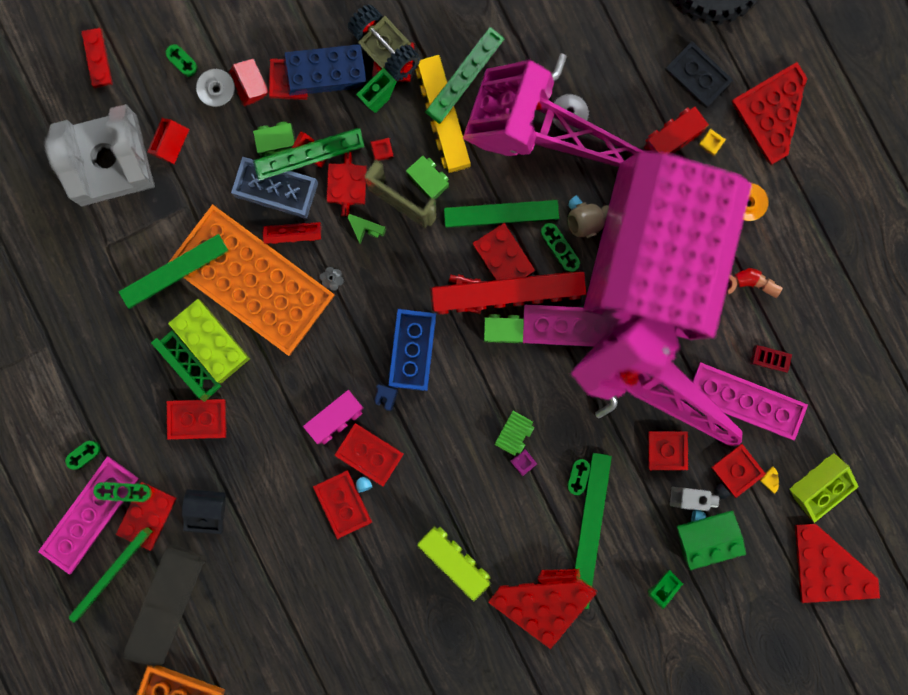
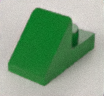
M669 570L665 572L656 585L648 589V595L661 609H664L683 583Z

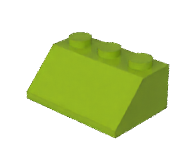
M833 453L804 478L796 482L789 490L796 502L815 523L859 486L850 467Z

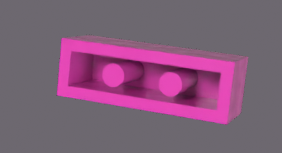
M347 390L303 427L317 444L322 443L325 445L333 438L331 434L336 430L339 433L348 426L346 422L351 418L356 420L363 414L361 410L364 408L350 390Z

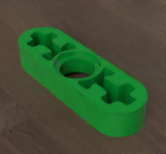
M552 223L545 224L541 230L543 240L566 272H575L580 266L578 257L557 226ZM546 228L554 229L553 236L555 239L559 236L560 239L551 244L550 241L553 239L550 235H545ZM563 243L566 247L565 252H556L555 245ZM570 252L571 255H568L570 261L575 260V268L567 267V259L564 258L562 260L560 257Z
M101 482L93 490L95 497L99 500L145 502L152 495L151 488L145 484ZM104 485L105 489H113V493H105L102 496L99 489L103 488ZM121 486L126 487L128 490V494L124 498L118 495V489ZM132 487H134L133 491H140L143 488L147 495H144L142 499L141 495L134 494L132 499Z

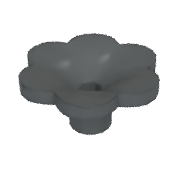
M328 267L320 275L322 285L327 289L330 288L332 291L337 290L338 286L344 282L341 277L342 272L339 269L334 270L332 267Z

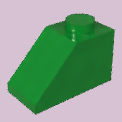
M383 67L356 95L369 109L376 113L389 100L397 81Z

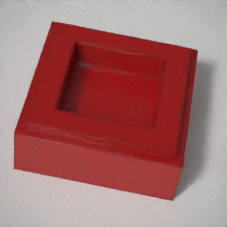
M389 138L371 142L375 161L394 157Z

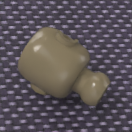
M586 202L576 205V208L572 209L568 214L570 231L576 237L589 238L596 236L604 228L609 205L602 208L596 204H586Z

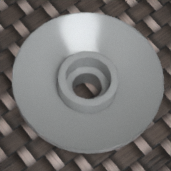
M211 69L199 77L196 85L197 94L206 105L212 107L222 106L232 98L234 82L227 72L220 69ZM220 87L219 92H213V89Z
M567 94L559 97L554 102V104L566 110L573 109V114L587 121L589 115L588 107L579 96ZM553 118L552 121L555 126L562 131H566L560 121ZM569 125L573 132L579 130Z

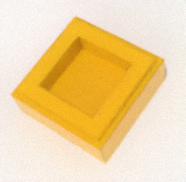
M710 129L699 146L714 156L726 139Z

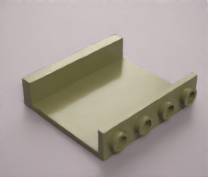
M378 161L374 162L365 175L369 191L426 229L428 225L432 226L437 218L435 200L431 199L423 211L383 185L386 180L383 165Z

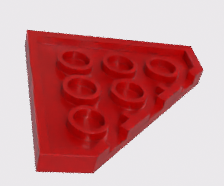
M798 62L731 101L770 166L789 154L797 114L807 77Z
M817 524L795 525L800 598L802 603L880 598L878 578Z
M581 579L573 580V582L528 583L509 587L508 585H503L498 588L488 603L551 649L596 595L597 591Z

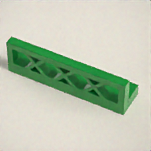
M173 330L163 339L156 338L151 342L199 399L205 402L221 387V384L212 377ZM172 337L177 341L176 349H169L165 345ZM179 352L188 353V363H181L179 361ZM191 366H199L201 368L200 377L191 375ZM203 380H211L215 385L206 392L203 389Z

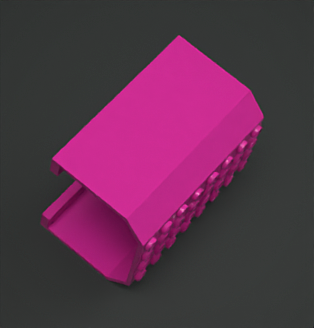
M640 151L621 162L583 311L600 316L603 315L605 308L627 311L674 324L677 337L688 340L714 338L752 184L740 175L664 153Z

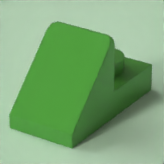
M349 214L348 219L360 244L365 231H368V235L376 238L379 235L384 236L386 231L384 226Z

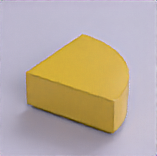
M771 467L759 481L775 494L779 488V477L777 470Z

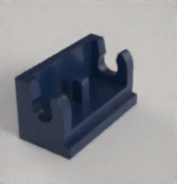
M378 384V392L375 398L376 404L380 405L382 400L385 403V409L392 411L398 391Z

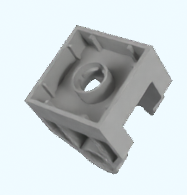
M126 104L110 108L109 116L75 125L68 120L50 125L49 135L45 140L49 160L69 199L78 205L85 206L155 187L137 115ZM104 147L113 150L116 155L115 163L108 169L102 168L95 163L97 154Z

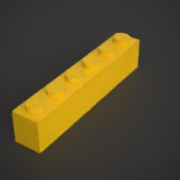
M439 55L420 60L418 67L415 69L417 78L422 79L423 85L420 86L423 97L427 96L428 103L425 104L426 109H428L447 84ZM453 106L440 124L434 119L430 122L433 133L437 132L439 139H436L438 150L443 152L444 157L441 158L443 168L448 169V173L471 166Z

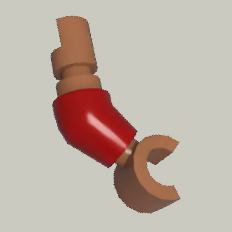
M747 268L735 273L734 277L732 275L729 276L730 286L726 289V294H731L736 289V286H750L752 288L755 286L758 289L761 287L762 291L777 298L783 288L769 278L766 280L761 271Z

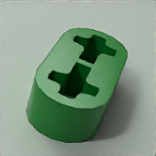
M171 45L167 48V58L183 75L191 77L196 74L198 69L196 63L180 46ZM178 51V55L181 58L178 60L175 56L172 57L173 55L171 52ZM184 61L188 65H191V71H189L188 69L184 71L186 69L185 66L182 64Z
M95 441L84 442L66 457L67 467L72 470L82 468L99 455L100 445ZM88 445L95 446L93 449L94 453L84 454L88 450ZM79 456H82V458L77 461L79 464L78 466L76 464H71V462H73L72 457L77 458Z
M578 459L572 465L567 488L573 495L582 494L586 487L590 464L584 459ZM583 462L586 471H582L581 476H578L579 469L576 468V465H580ZM577 478H580L579 485L581 486V489H577V491L574 492V488L571 487V484H575Z

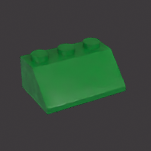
M733 511L677 526L683 558L690 570L746 555L743 537Z

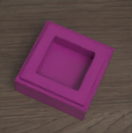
M526 449L510 461L522 476L537 465Z

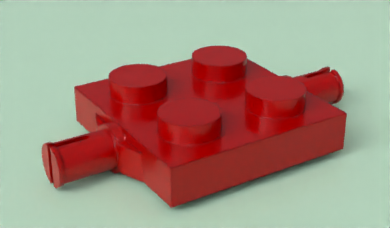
M348 152L344 153V163L329 164L327 203L342 205V217H345V209L346 217L349 216V207L351 205H365V175L367 166L353 164L352 152H349L348 159Z

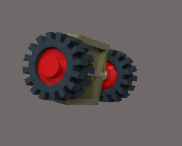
M368 4L363 6V9L359 8L358 12L353 14L354 17L350 18L351 22H348V29L359 40L358 43L361 44V47L381 68L384 67L396 81L403 80V77L406 78L408 74H412V70L417 68L416 66L419 65L421 58L410 46L411 43L386 16L383 17L373 5Z

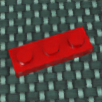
M96 28L82 31L92 86L96 88L113 84L102 29Z
M321 222L264 226L263 230L264 244L321 239Z

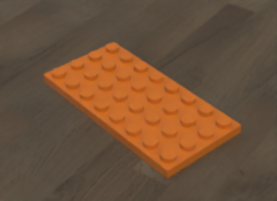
M212 204L169 262L219 234L229 252L185 276L184 279L290 356L334 298L335 294L273 248L264 244L262 240Z

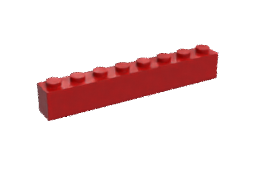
M583 271L430 287L432 310L437 311V314H447L452 309H456V312H466L471 307H475V310H484L489 305H494V308L506 307L507 303H513V306L525 305V301L539 304L544 303L543 299H551V302L562 301V297H569L570 300L581 299V295H586L585 274Z

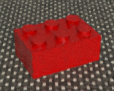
M693 107L691 110L686 108L675 121L671 119L665 123L660 132L655 130L648 136L649 138L645 140L647 143L644 149L646 152L673 155L702 134L709 124L696 107Z

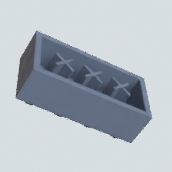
M242 157L231 194L239 199L307 219L318 182L315 178L292 171L258 180L253 160Z

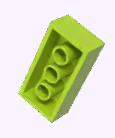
M199 299L168 323L218 383L224 382L250 360L244 350Z
M434 526L417 545L474 601L490 585L489 574L483 568L478 570L474 566L476 564L475 560L468 554L464 556L460 552L462 548L454 540L450 542L446 538L448 534L441 527L437 529Z

